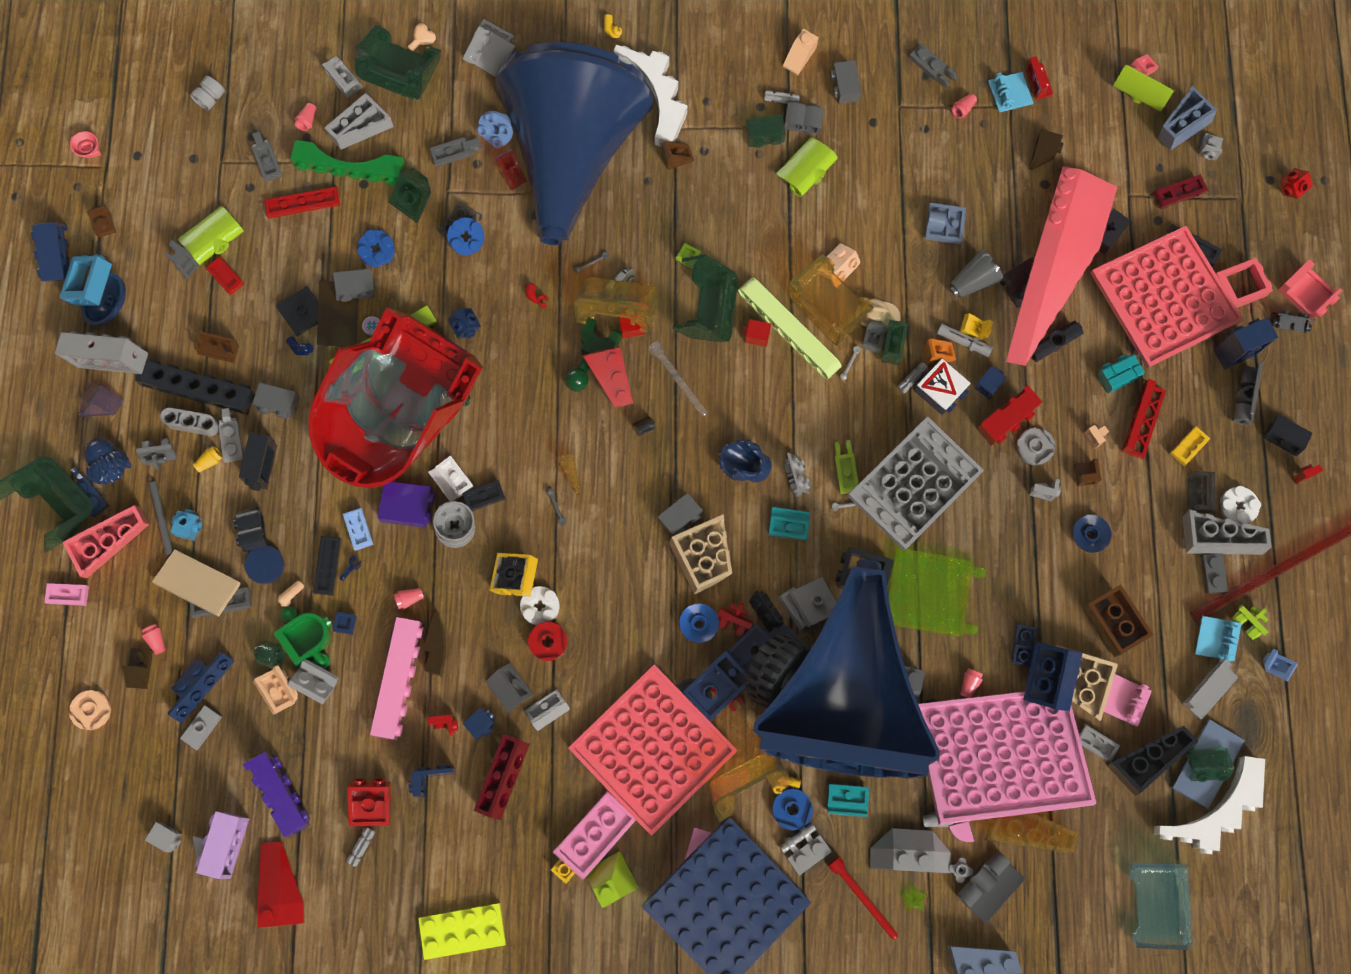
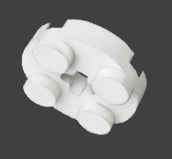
M1243 486L1229 489L1221 496L1219 504L1221 503L1220 512L1222 517L1240 524L1252 522L1258 516L1261 502L1257 496ZM1236 502H1241L1243 504V509L1237 510Z
M542 586L532 588L531 597L523 596L520 602L522 615L530 624L535 626L542 622L553 621L560 609L556 594L549 588ZM538 601H542V604L545 605V608H542L541 611L534 607L535 604H538Z

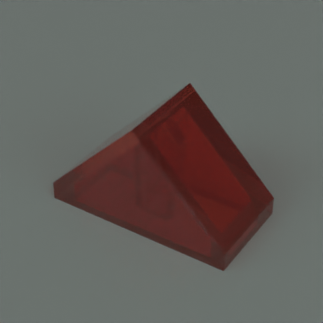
M511 149L495 158L497 169L510 190L527 182Z

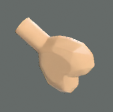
M419 23L414 29V40L407 47L413 52L419 45L432 44L436 40V35L429 31L424 23Z

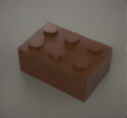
M1122 585L1115 587L1082 607L1114 658L1154 635Z

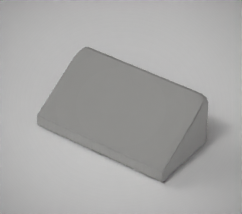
M556 689L524 710L535 729L539 731L569 711L570 708Z

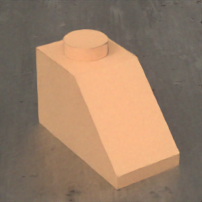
M803 29L794 41L783 67L799 75L816 50L819 37Z

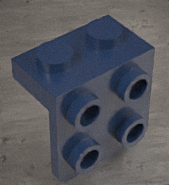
M439 765L437 770H431L429 767H418L417 771L411 772L412 781L408 783L409 793H412L415 798H426L425 777L455 775L456 770L449 765Z

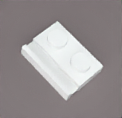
M451 456L428 472L450 502L460 498L463 495L462 493L474 487Z

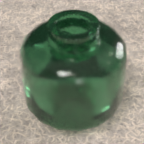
M263 641L255 648L254 656L258 665L273 668L283 663L285 651L278 643Z

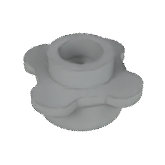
M959 858L957 863L949 866L950 873H953L956 881L959 883L964 882L967 876L973 875V869L969 868L964 858Z

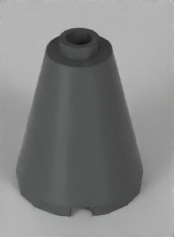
M984 249L979 251L951 281L950 290L955 297L959 296L962 298L996 284L1004 278L998 265L992 262L993 258Z

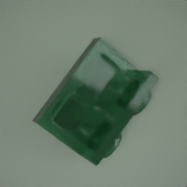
M1227 748L1188 750L1186 753L1192 771L1189 777L1191 781H1225L1230 779L1234 765Z

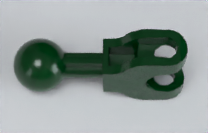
M589 318L581 330L582 355L618 347L622 338V332L613 330L608 337L599 338L595 335L597 321ZM584 357L577 368L570 369L565 375V384L571 391H582L588 385L589 377L587 372L590 367Z

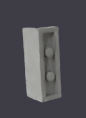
M1226 659L1219 661L1182 703L1198 719H1203L1238 678L1229 669L1232 664Z

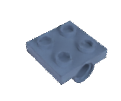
M930 203L925 239L962 244L966 208Z

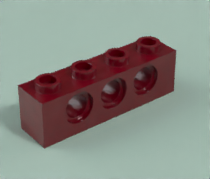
M503 734L475 805V812L497 820L502 819L530 746L529 743Z

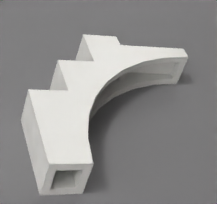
M616 45L614 54L618 55V59L621 62L633 64L643 74L654 94L659 111V124L655 134V145L662 147V142L664 141L676 142L687 115V105L681 101H674L678 91V81L671 76H665L669 67V56L663 52L652 51L651 55L647 56L643 52H636L626 46Z
M1247 756L1238 757L1236 773L1231 786L1224 798L1212 811L1184 825L1154 826L1153 834L1160 835V839L1173 840V837L1180 838V842L1193 843V848L1200 849L1199 853L1212 854V851H1220L1221 831L1234 833V829H1241L1242 810L1255 811V808H1263L1265 759Z

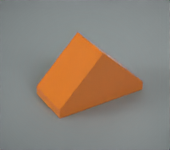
M929 339L923 348L927 366L935 365L941 359L946 362L956 360L952 342Z

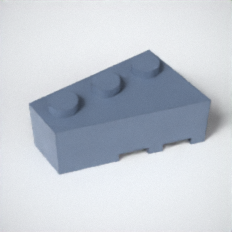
M1192 86L1179 106L1162 126L1158 139L1171 151L1212 123L1217 109Z
M946 945L954 974L1022 973L1015 951Z

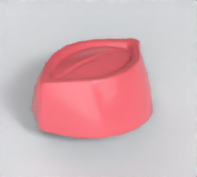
M82 131L71 137L70 147L75 155L83 158H94L101 155L98 139L93 133Z

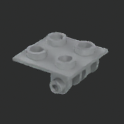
M787 453L788 459L785 460L786 464L784 466L788 478L794 477L789 480V483H792L790 484L792 494H795V497L803 495L802 492L811 494L809 490L811 483L809 478L805 476L804 470H806L803 459Z

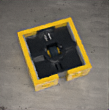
M497 553L490 591L499 595L514 594L516 596L531 597L538 559L531 555Z

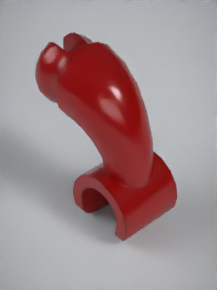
M528 283L525 289L526 297L531 302L538 304L540 308H546L547 305L541 303V301H548L547 295L537 297L535 292L536 286Z

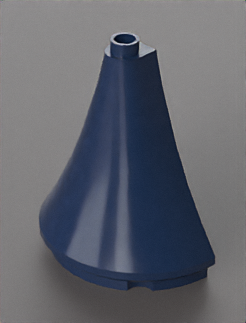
M546 42L529 45L528 51L514 52L498 70L494 89L507 116L511 120V125L525 162L535 206L538 237H540L542 243L556 246L560 245L562 240H569L578 216L600 175L634 128L653 109L654 100L643 74L633 64L621 62L618 59V55L583 44Z
M872 560L857 561V567L852 566L840 597L815 644L777 698L754 722L753 730L761 739L760 750L763 753L777 759L791 761L793 764L825 771L867 777H897L905 779L927 776L929 765L939 759L940 750L925 722L901 656L889 603L886 571L881 570L880 563Z

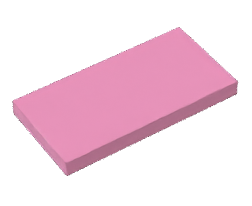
M607 791L553 853L584 880L636 819Z

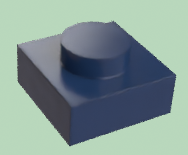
M336 612L332 631L353 635L357 616Z

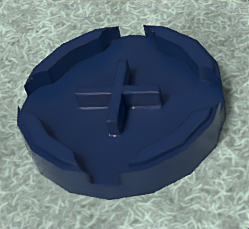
M267 546L251 550L246 557L244 566L245 572L250 579L265 585L280 578L284 571L285 563L282 554L277 549Z

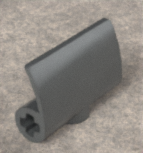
M1259 361L1258 368L1249 366L1242 368L1239 385L1243 388L1235 395L1237 404L1233 422L1236 424L1250 425L1254 420L1263 369V362Z
M996 851L983 866H979L973 872V875L970 876L971 880L956 896L984 923H987L1023 883L1025 877L1010 865V861L1002 853Z

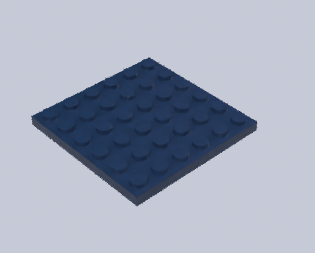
M727 816L650 895L641 907L707 974H744L810 905L811 901L747 834Z

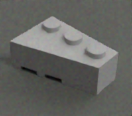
M365 93L329 123L325 130L328 137L340 149H344L394 126L390 116Z

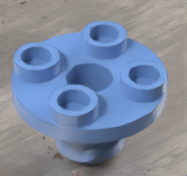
M487 111L480 117L477 132L488 143L492 144L495 148H500L511 140L513 130L511 120L506 114L497 111Z

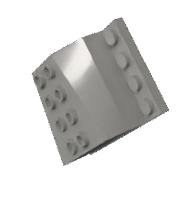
M927 416L848 494V497L905 551L984 470Z

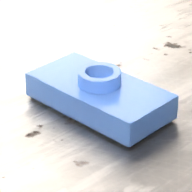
M359 508L344 513V520L354 550L357 551L374 545L363 509Z

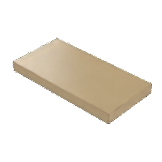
M175 549L152 581L155 585L218 617L241 585L239 581Z

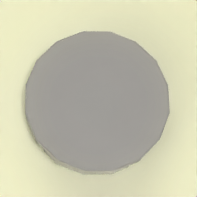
M1042 428L1025 430L1019 436L1016 444L1020 458L1031 465H1042L1048 462L1055 452V441L1052 435Z

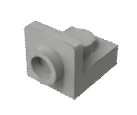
M1205 133L1198 155L1208 160H1216L1222 153L1221 145L1223 138Z
M1055 479L1051 484V488L1045 483H1035L1031 487L1029 495L1052 501L1060 495V479Z

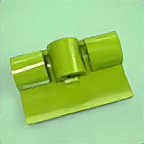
M1128 65L1124 66L1113 87L1130 95L1133 102L1144 103L1161 112L1174 92L1173 89Z
M811 137L776 173V176L788 182L791 191L796 196L802 197L813 184L816 185L821 181L828 168L838 158L835 152L828 146Z
M220 206L178 238V241L189 251L196 262L201 265L212 257L214 253L221 254L229 247L228 242L234 240L244 231L227 210Z

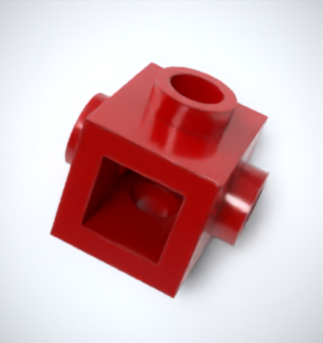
M1294 168L1280 180L1283 195L1295 199L1300 198L1313 187L1309 171Z

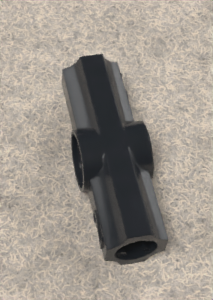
M1074 320L1061 329L1053 331L1048 337L1038 343L1031 359L1037 363L1083 335L1084 332L1080 323ZM1052 339H1057L1059 344H1055Z

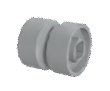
M205 76L200 82L201 88L197 87L194 89L190 97L200 107L210 111L216 103L215 99H220L225 90L216 80L210 76Z

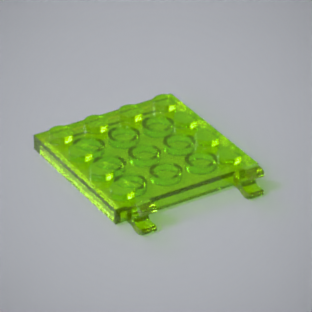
M896 548L888 595L894 626L962 638L963 633L969 635L977 634L978 626L965 624L971 576L983 579L986 569L973 567V561L908 549L903 551L901 548Z

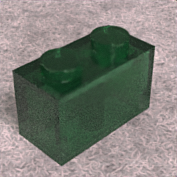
M782 114L746 119L745 129L749 147L760 148L764 145H779L785 142L786 131Z
M889 320L880 362L894 365L900 364L903 357L908 323Z

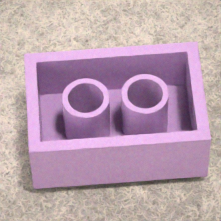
M215 811V814L211 816L209 821V833L204 837L202 847H204L202 856H199L196 862L197 874L216 879H231L250 818Z

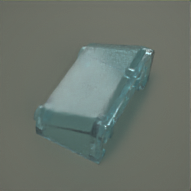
M1132 863V867L1129 869L1130 880H1133L1134 884H1136L1138 926L1132 932L1133 943H1136V948L1192 949L1193 928L1188 864Z

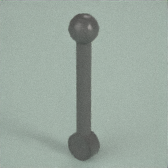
M603 252L602 256L582 266H576L574 271L580 273L582 269L602 259H609V253Z
M549 488L546 493L552 500L559 517V524L563 526L566 524V519L562 517L553 495L554 490Z

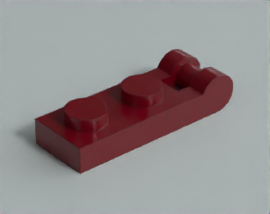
M1200 174L1160 188L1153 192V196L1155 199L1157 198L1158 206L1162 210L1176 203L1205 194L1208 188ZM1168 194L1169 199H1166L1164 195Z

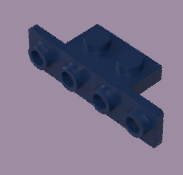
M220 652L209 665L200 658H197L171 687L180 699L167 714L182 723L231 667L234 660L223 652Z

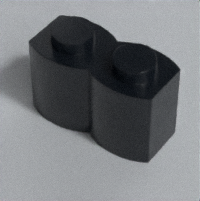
M256 507L236 512L233 524L235 529L238 530V535L235 536L237 546L241 547L244 552L267 547L264 517L260 508Z

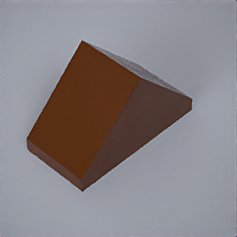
M668 141L662 142V156L668 170L694 161L689 145Z

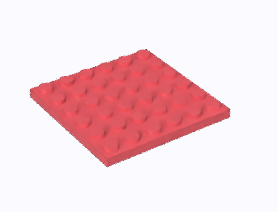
M1187 226L1090 272L1146 368L1176 355L1244 320Z
M655 664L569 747L571 752L651 836L738 751Z

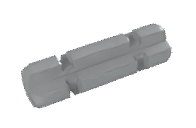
M766 90L764 96L765 101L771 102L774 100V102L783 104L794 101L799 102L800 95L797 94L790 95V93L778 91L773 93L771 90Z
M921 362L898 385L899 391L906 393L927 372L928 366Z
M368 827L364 828L362 837H359L352 850V855H349L347 859L348 864L354 867L358 865L359 858L363 856L370 843L369 840L375 834L374 830Z

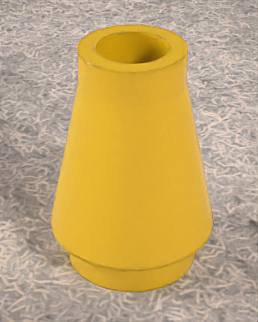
M215 446L208 447L198 460L193 463V466L201 473L203 470L220 463L223 455Z

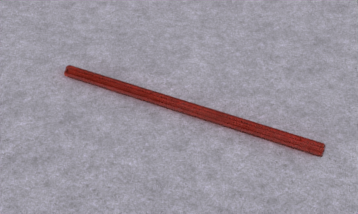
M1351 523L1190 613L1192 619L1199 621L1202 619V616L1215 612L1351 536Z

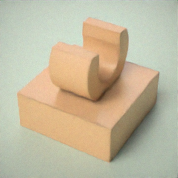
M1094 425L1084 432V435L1095 449L1106 441L1104 436L1109 431L1106 426L1098 430Z

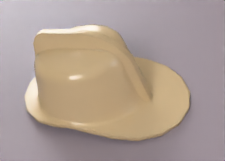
M878 299L866 300L856 310L858 322L865 327L872 320L887 325V330H891L899 324L901 319L900 312L896 306Z

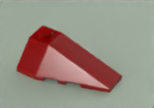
M282 841L261 843L257 902L258 928L305 923L304 900L302 895H300L297 881L291 870L290 861Z

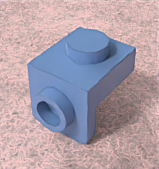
M1273 649L1271 654L1267 653L1263 661L1266 672L1287 682L1297 667V662L1279 655L1276 649Z

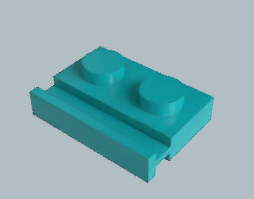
M772 507L768 536L807 541L810 512Z
M828 784L827 814L868 817L869 787Z

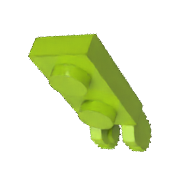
M846 440L845 444L848 454L844 455L840 454L839 442H834L835 461L841 494L850 493L859 484L850 440Z

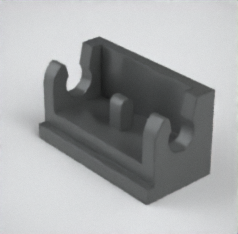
M171 241L169 245L172 249L176 250V253L170 255L168 252H165V256L174 262L175 268L186 279H189L199 264L189 251Z

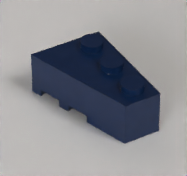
M56 222L32 225L31 236L36 246L34 255L39 265L37 268L38 277L41 278L42 282L65 280L69 269V257H66L65 247H69L68 241H65L64 231H68V225Z

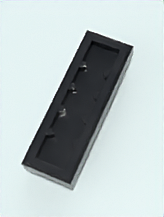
M321 536L313 594L334 596L342 540L339 537Z

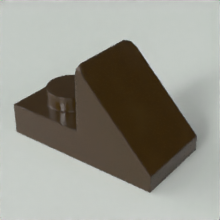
M131 648L128 666H123L126 688L147 689L152 649Z

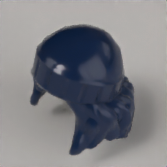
M93 439L84 449V457L88 463L86 474L89 480L95 484L108 485L109 482L114 483L115 480L120 479L124 474L125 467L131 468L132 466L126 453L123 450L116 449L113 442L108 439Z
M739 439L737 442L727 443L722 447V452L719 453L720 469L732 480H749L750 482L757 483L765 480L771 473L772 462L770 458L762 453L758 444L752 443L750 440Z

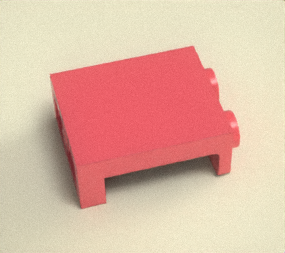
M1309 259L1278 291L1302 313L1309 314V318L1313 319L1316 316L1320 318L1328 310L1326 306L1328 304L1332 306L1340 299L1338 295L1343 290L1339 288L1335 291L1311 270L1315 264Z

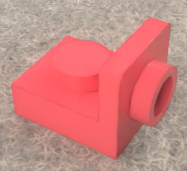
M1148 54L1136 59L1130 65V67L1145 75L1152 74L1159 68Z

